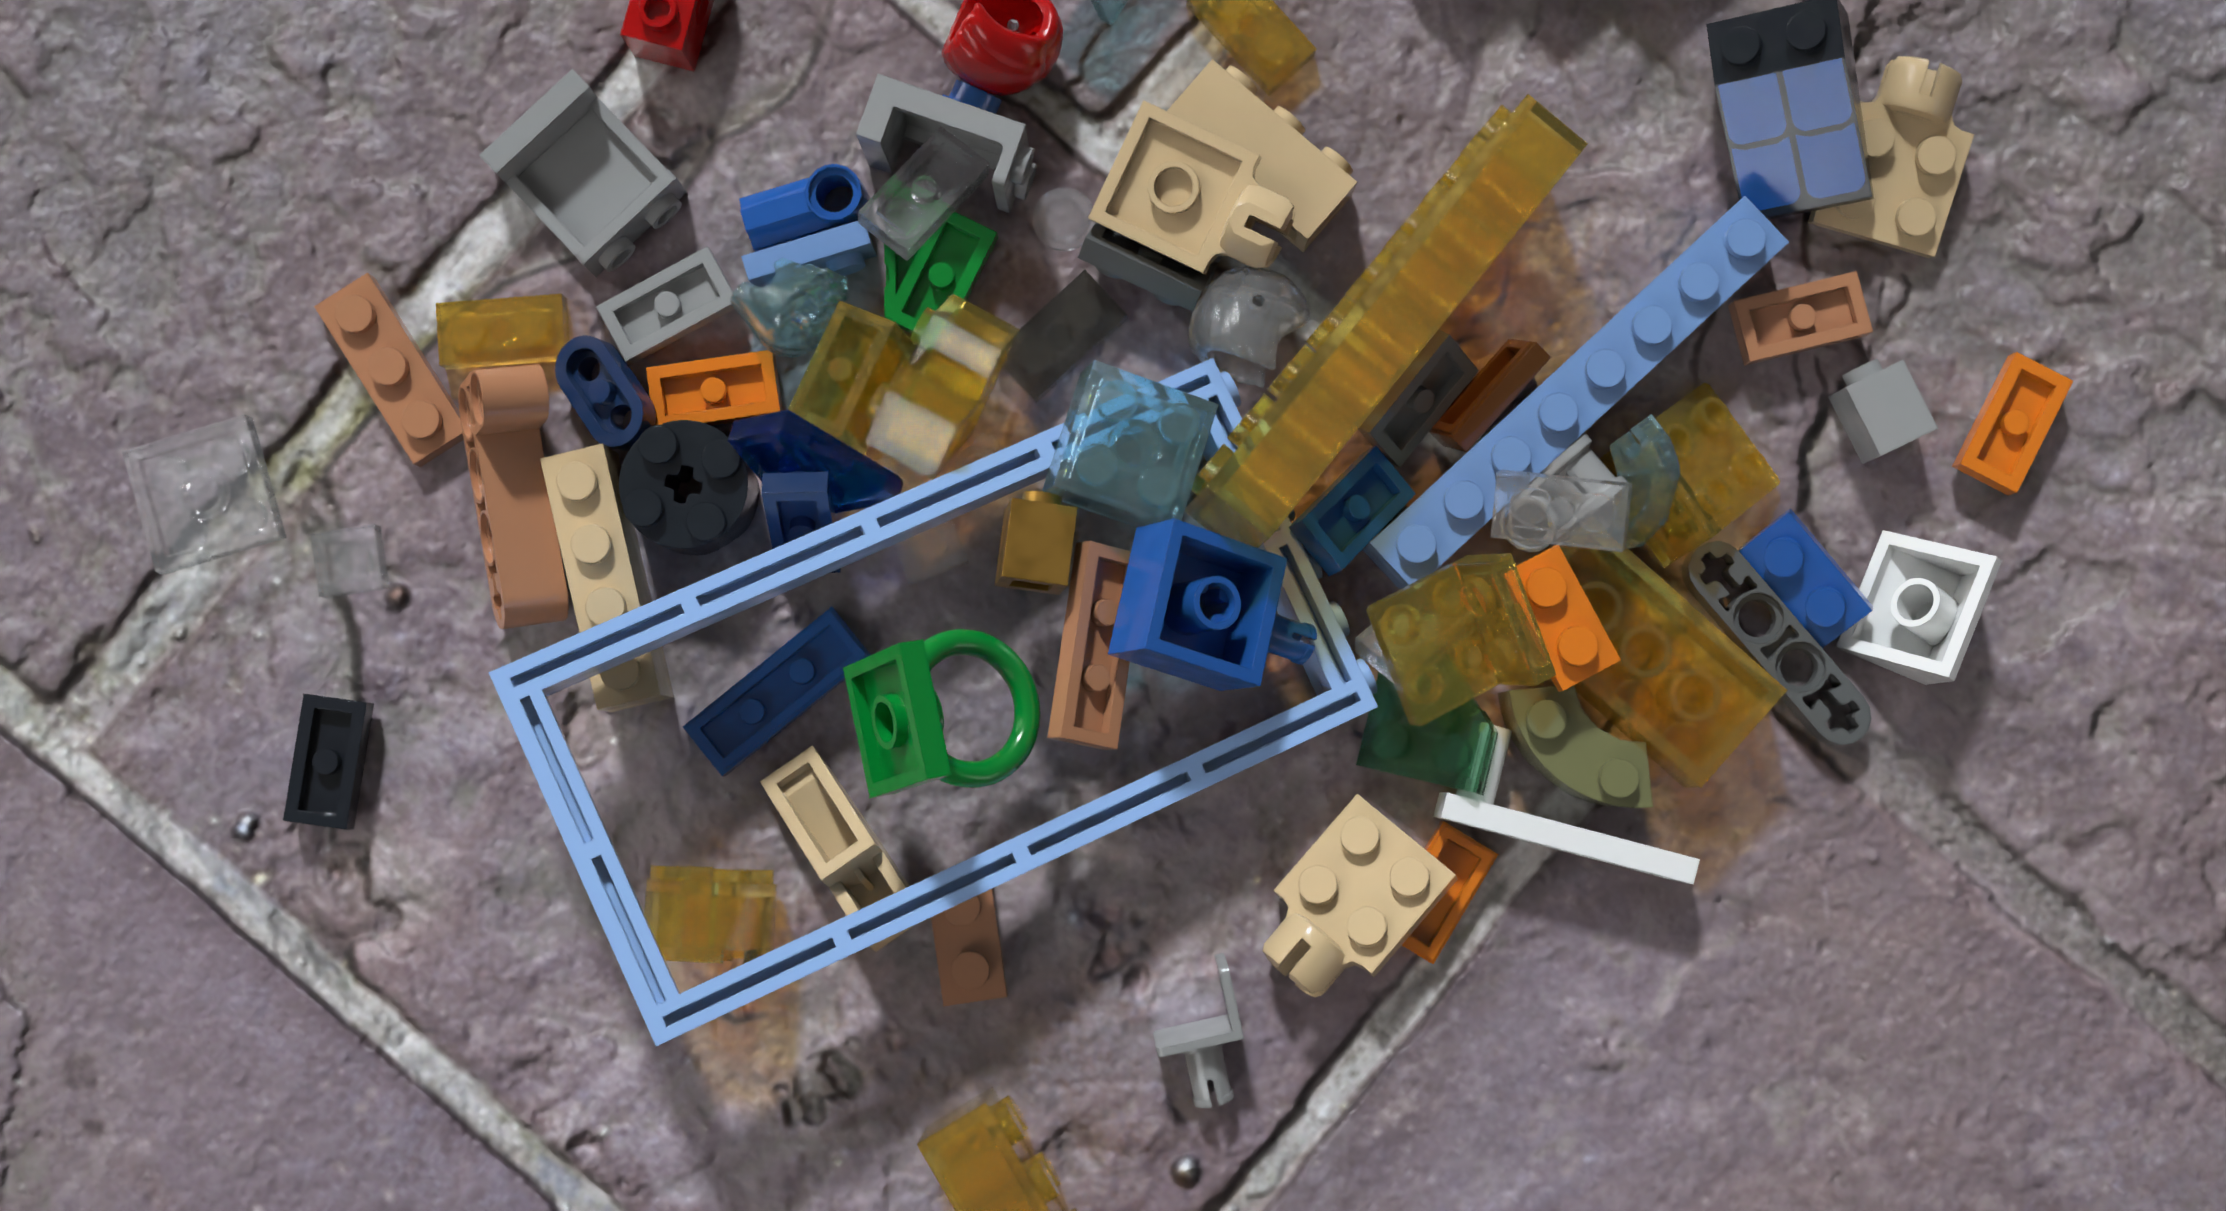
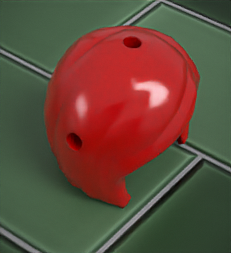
M964 0L944 44L942 57L944 63L954 75L978 89L999 96L1017 94L1039 83L1051 72L1062 48V22L1058 11L1050 0ZM1010 20H1016L1018 23H1013Z

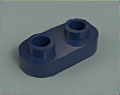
M583 335L571 339L563 346L555 364V376L560 388L596 441L615 449L630 450L640 435L647 428L655 425L656 411L652 400L619 351L612 344L592 336ZM597 363H600V373L595 380H592V370ZM631 410V421L627 428H624V417Z

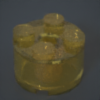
M650 865V878H646L644 914L665 961L723 964V961H733L734 958L743 959L744 964L774 950L778 884L774 883V870Z

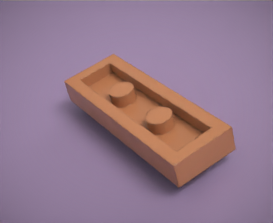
M366 273L314 306L414 465L422 467L464 440L457 406L375 277Z
M1093 541L1076 543L1047 738L1102 750L1118 749L1130 662L1108 655V650L1131 551Z

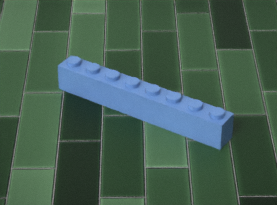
M1746 196L1741 198L1375 537L1363 551L1405 596L1414 591L1535 479L1543 469L1563 453L1787 245L1789 241Z

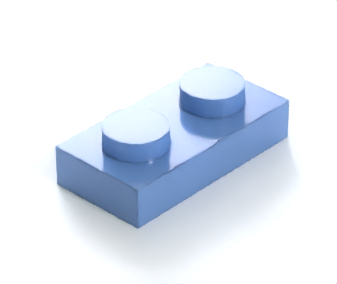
M864 219L741 257L748 280L757 293L767 290L770 296H778L801 289L805 286L804 278L828 271L829 277L832 278L856 273L865 268L864 260L876 257L877 255L870 232Z

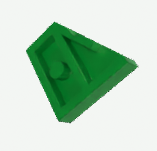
M888 180L884 187V201L886 203L884 317L888 323L944 349L999 238L998 233Z

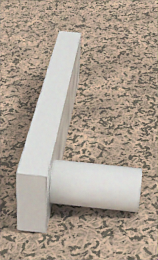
M1474 722L1456 795L1448 792H1439L1433 817L1676 882L1694 885L1700 859L1494 805L1512 730L1483 722Z

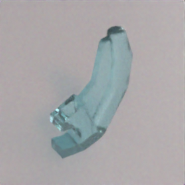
M1652 414L1609 445L1617 476L1623 475L1629 482L1623 488V499L1604 524V529L1607 532L1604 536V542L1607 548L1612 551L1643 546L1668 521L1680 477V465L1670 437ZM1634 436L1639 440L1640 444L1637 443Z

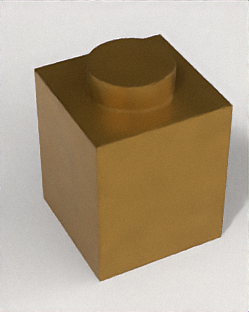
M1024 491L1022 499L1011 498L1004 510L995 586L1060 595L1068 586L1078 507L1061 505V496L1043 491Z

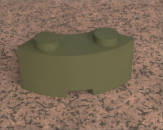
M1574 685L1561 692H1558L1556 686L1498 693L1500 710L1507 729L1512 730L1511 739L1530 765H1533L1546 779L1562 791L1584 801L1603 806L1625 808L1653 807L1646 742L1620 740L1599 729L1581 708Z

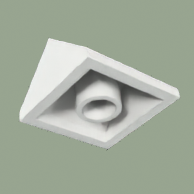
M1883 530L1859 588L1873 605V611L1842 633L1836 647L1924 685L1955 681L2002 560L1997 556Z

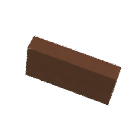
M1508 339L1463 389L1429 433L1442 446L1467 452L1549 361L1551 356L1537 342Z

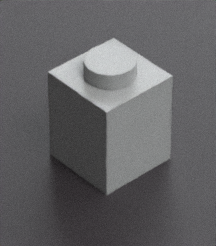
M1874 359L1842 375L1847 387L1828 397L1862 464L1938 429L1904 360L1882 369L1878 359Z

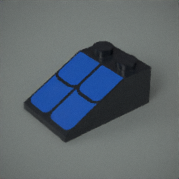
M1808 0L1706 24L1714 85L1739 200L1746 196L1770 220L1874 199L1849 17L1841 1Z

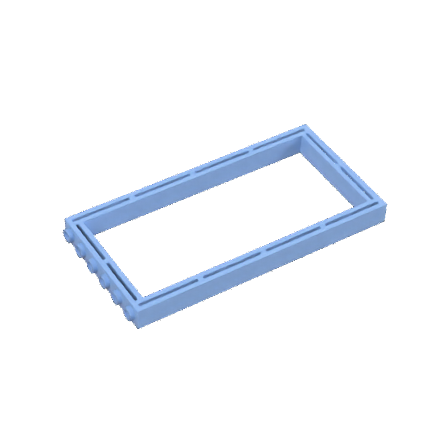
M1214 358L488 672L656 1046L1378 707L1373 697V694L1377 693L1375 678L1363 659H1355L1346 640V636L1350 634V629L1345 614L1335 601L1328 602L1318 580L1322 578L1321 566L1288 528L1292 524L1291 521L1295 520V512L1291 500L1281 486L1274 487L1264 466L1268 462L1264 443L1256 430L1253 428L1247 430L1237 409L1241 405L1237 386L1228 372L1220 373ZM1186 417L1244 542L1288 558L1277 612L1283 617L1301 623H1309L1316 628L1317 640L1302 637L1300 641L1315 646L1311 657L1302 665L1317 696L680 993L547 696Z

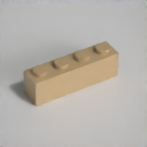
M602 443L540 458L579 633L652 602L636 529L626 518L620 499L619 477L621 464L618 453ZM663 646L590 678L597 710L615 712L674 697Z

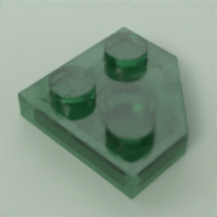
M1386 641L1376 680L1377 693L1373 694L1378 707L1368 713L1356 765L1484 796L1499 733L1486 711L1482 710L1464 681L1466 678L1453 657L1445 653Z

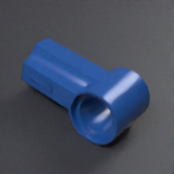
M839 164L824 165L815 170L809 178L739 199L745 230L755 252L864 219L866 222L871 212V198L866 188L852 170ZM842 186L853 189L852 201L847 208L839 212L825 210L824 202L831 190Z

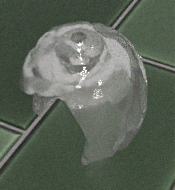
M1236 266L1224 271L1206 286L1192 312L1187 339L1190 349L1200 361L1205 362L1214 358L1220 373L1226 371L1238 383L1264 388L1266 368L1270 370L1276 369L1278 343L1287 334L1307 325L1311 314L1302 291L1284 274L1267 267Z

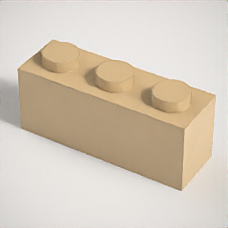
M1212 59L1167 111L1261 156L1256 169L1255 180L1259 185L1288 198L1295 207V217L1288 236L1282 235L1304 252L1352 197L1357 185V181L1350 176L1353 173V169L1333 149L1324 147L1320 151L1303 136L1305 132L1304 126L1289 111L1280 106L1272 110L1255 96V93L1258 91L1257 87L1242 71L1234 66H1229L1225 70Z

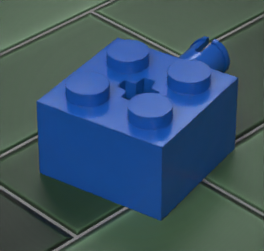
M1173 518L1136 528L1108 655L1215 690L1226 691L1261 686L1268 652L1289 659L1296 664L1306 663L1311 657L1315 646L1300 640L1302 637L1317 640V631L1312 624L1301 623L1276 614L1288 558Z

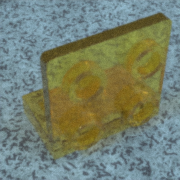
M1703 383L1599 458L1615 477L1623 475L1629 482L1613 496V499L1664 568L1714 537L1780 484L1778 476L1769 466L1765 457L1758 451L1732 416L1727 406L1720 400L1708 383Z
M1511 553L1466 555L1367 607V615L1410 725L1423 726L1499 684L1537 686L1556 675Z

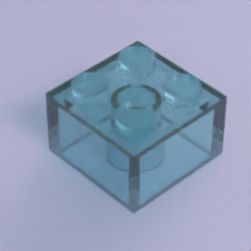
M1094 360L1080 373L1042 491L1061 496L1062 502L1137 528L1173 518L1182 521L1219 404Z

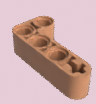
M540 364L473 370L459 388V414L491 602L497 625L500 629L564 621L568 617L569 610L567 585L559 540L540 458H544L539 428L547 421L549 416V393L543 368Z

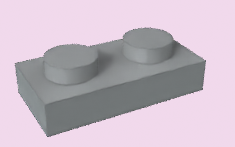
M707 246L599 304L596 308L623 358L631 366L740 307L741 304L712 251Z

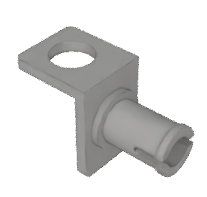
M1224 953L1215 954V960L1227 1014L1163 1028L1153 1032L1158 1057L1179 1053L1184 1054L1193 1093V1105L1198 1108L1212 1107L1207 1085L1208 1080L1213 1081L1219 1106L1230 1102L1234 1098L1222 1045L1244 1039L1230 971Z

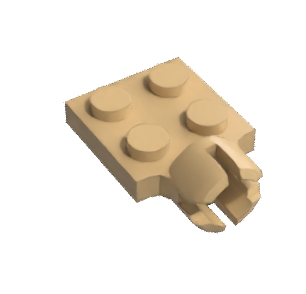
M1898 56L1886 65L1876 97L1871 102L1860 101L1874 199L1811 211L1808 220L1809 224L1926 258L1935 257L1974 134L1962 131L1953 122L1952 113L1962 85V77L1958 71L1942 63L1939 64L1938 71L1928 69V59L1913 56Z
M1143 100L1088 219L1206 275L1211 263L1218 256H1229L1254 269H1267L1275 261L1282 247L1278 246L1276 241L1253 231L1252 228L1255 222H1258L1288 236L1296 209L1288 198L1259 185L1255 180L1256 169L1261 160L1259 154Z
M1356 794L1274 889L1276 895L1286 902L1288 911L1284 921L1264 943L1262 951L1278 971L1284 976L1289 975V978L1296 983L1295 985L1300 990L1315 998L1323 995L1345 969L1354 965L1366 970L1371 976L1375 977L1458 880L1457 876L1360 795Z

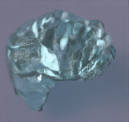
M782 257L774 263L776 274L770 284L761 287L749 282H742L734 290L730 302L764 348L776 356L794 358L820 346L829 337L832 328L839 324L841 315L844 312V302H847L849 298L848 279L829 268L821 269L812 264L802 266L799 263Z

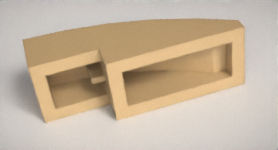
M813 745L760 781L819 878L830 888L846 916L910 886L846 790ZM911 927L870 947L877 952Z

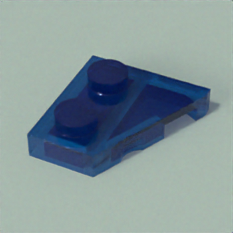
M788 409L734 421L727 440L761 481L763 473H789L793 471L828 472L835 514L868 508L901 494L904 482L900 476Z

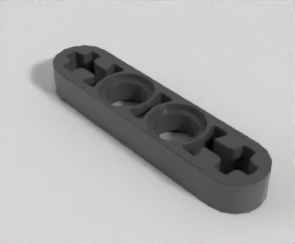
M1722 541L1707 542L1692 549L1685 557L1681 569L1683 582L1687 589L1806 729L1820 742L1829 745L1852 744L1860 740L1869 730L1872 719L1870 706L1866 699L1744 556L1731 544ZM1705 556L1710 561L1719 557L1724 559L1727 564L1721 572L1724 580L1732 589L1739 587L1744 581L1749 587V591L1732 598L1724 609L1719 603V599L1730 595V593L1718 581L1705 584L1701 580L1700 575L1706 569L1701 558ZM1749 601L1762 603L1771 614L1770 629L1761 637L1749 636L1739 625L1738 616L1740 609ZM1790 650L1803 651L1812 662L1813 672L1811 678L1802 686L1789 684L1781 674V660ZM1828 679L1832 687L1821 693L1834 706L1849 705L1851 711L1845 719L1850 728L1848 730L1844 728L1828 729L1825 722L1831 717L1830 710L1820 699L1811 700L1806 705L1802 698L1819 690Z

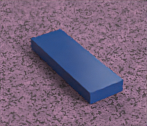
M830 607L686 723L683 728L720 775L727 776L845 680L844 667L870 656L871 653L833 607Z

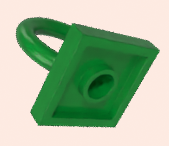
M970 629L943 631L926 640L921 639L897 643L843 668L869 798L896 794L935 780L964 788H980L994 785L1018 770L1026 761L1035 745L1040 727L1041 713L1039 695L1033 677L1018 654L1007 644L990 634ZM965 655L988 663L1002 676L1010 690L1014 705L1013 727L1004 746L989 758L979 761H964L947 754L943 735V710L939 697L934 690L930 671L938 663L950 657Z

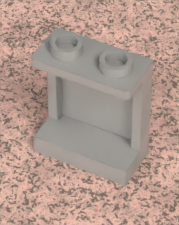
M573 69L479 155L595 277L604 269L611 272L624 264L635 251L636 246L633 242L650 226L657 229L669 222L681 208L682 203L679 199L687 193L679 180L607 108Z
M877 74L856 132L869 166L892 174L906 139L995 170L992 185L997 209L1010 213L1016 197L1026 200L1037 168V164L1032 163L1035 148L1030 147L1028 144L1026 124Z

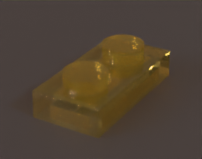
M1186 0V6L1268 96L1275 92L1316 54L1317 48L1273 0Z
M563 294L436 303L439 366L444 369L556 361L560 350L570 341L567 298Z

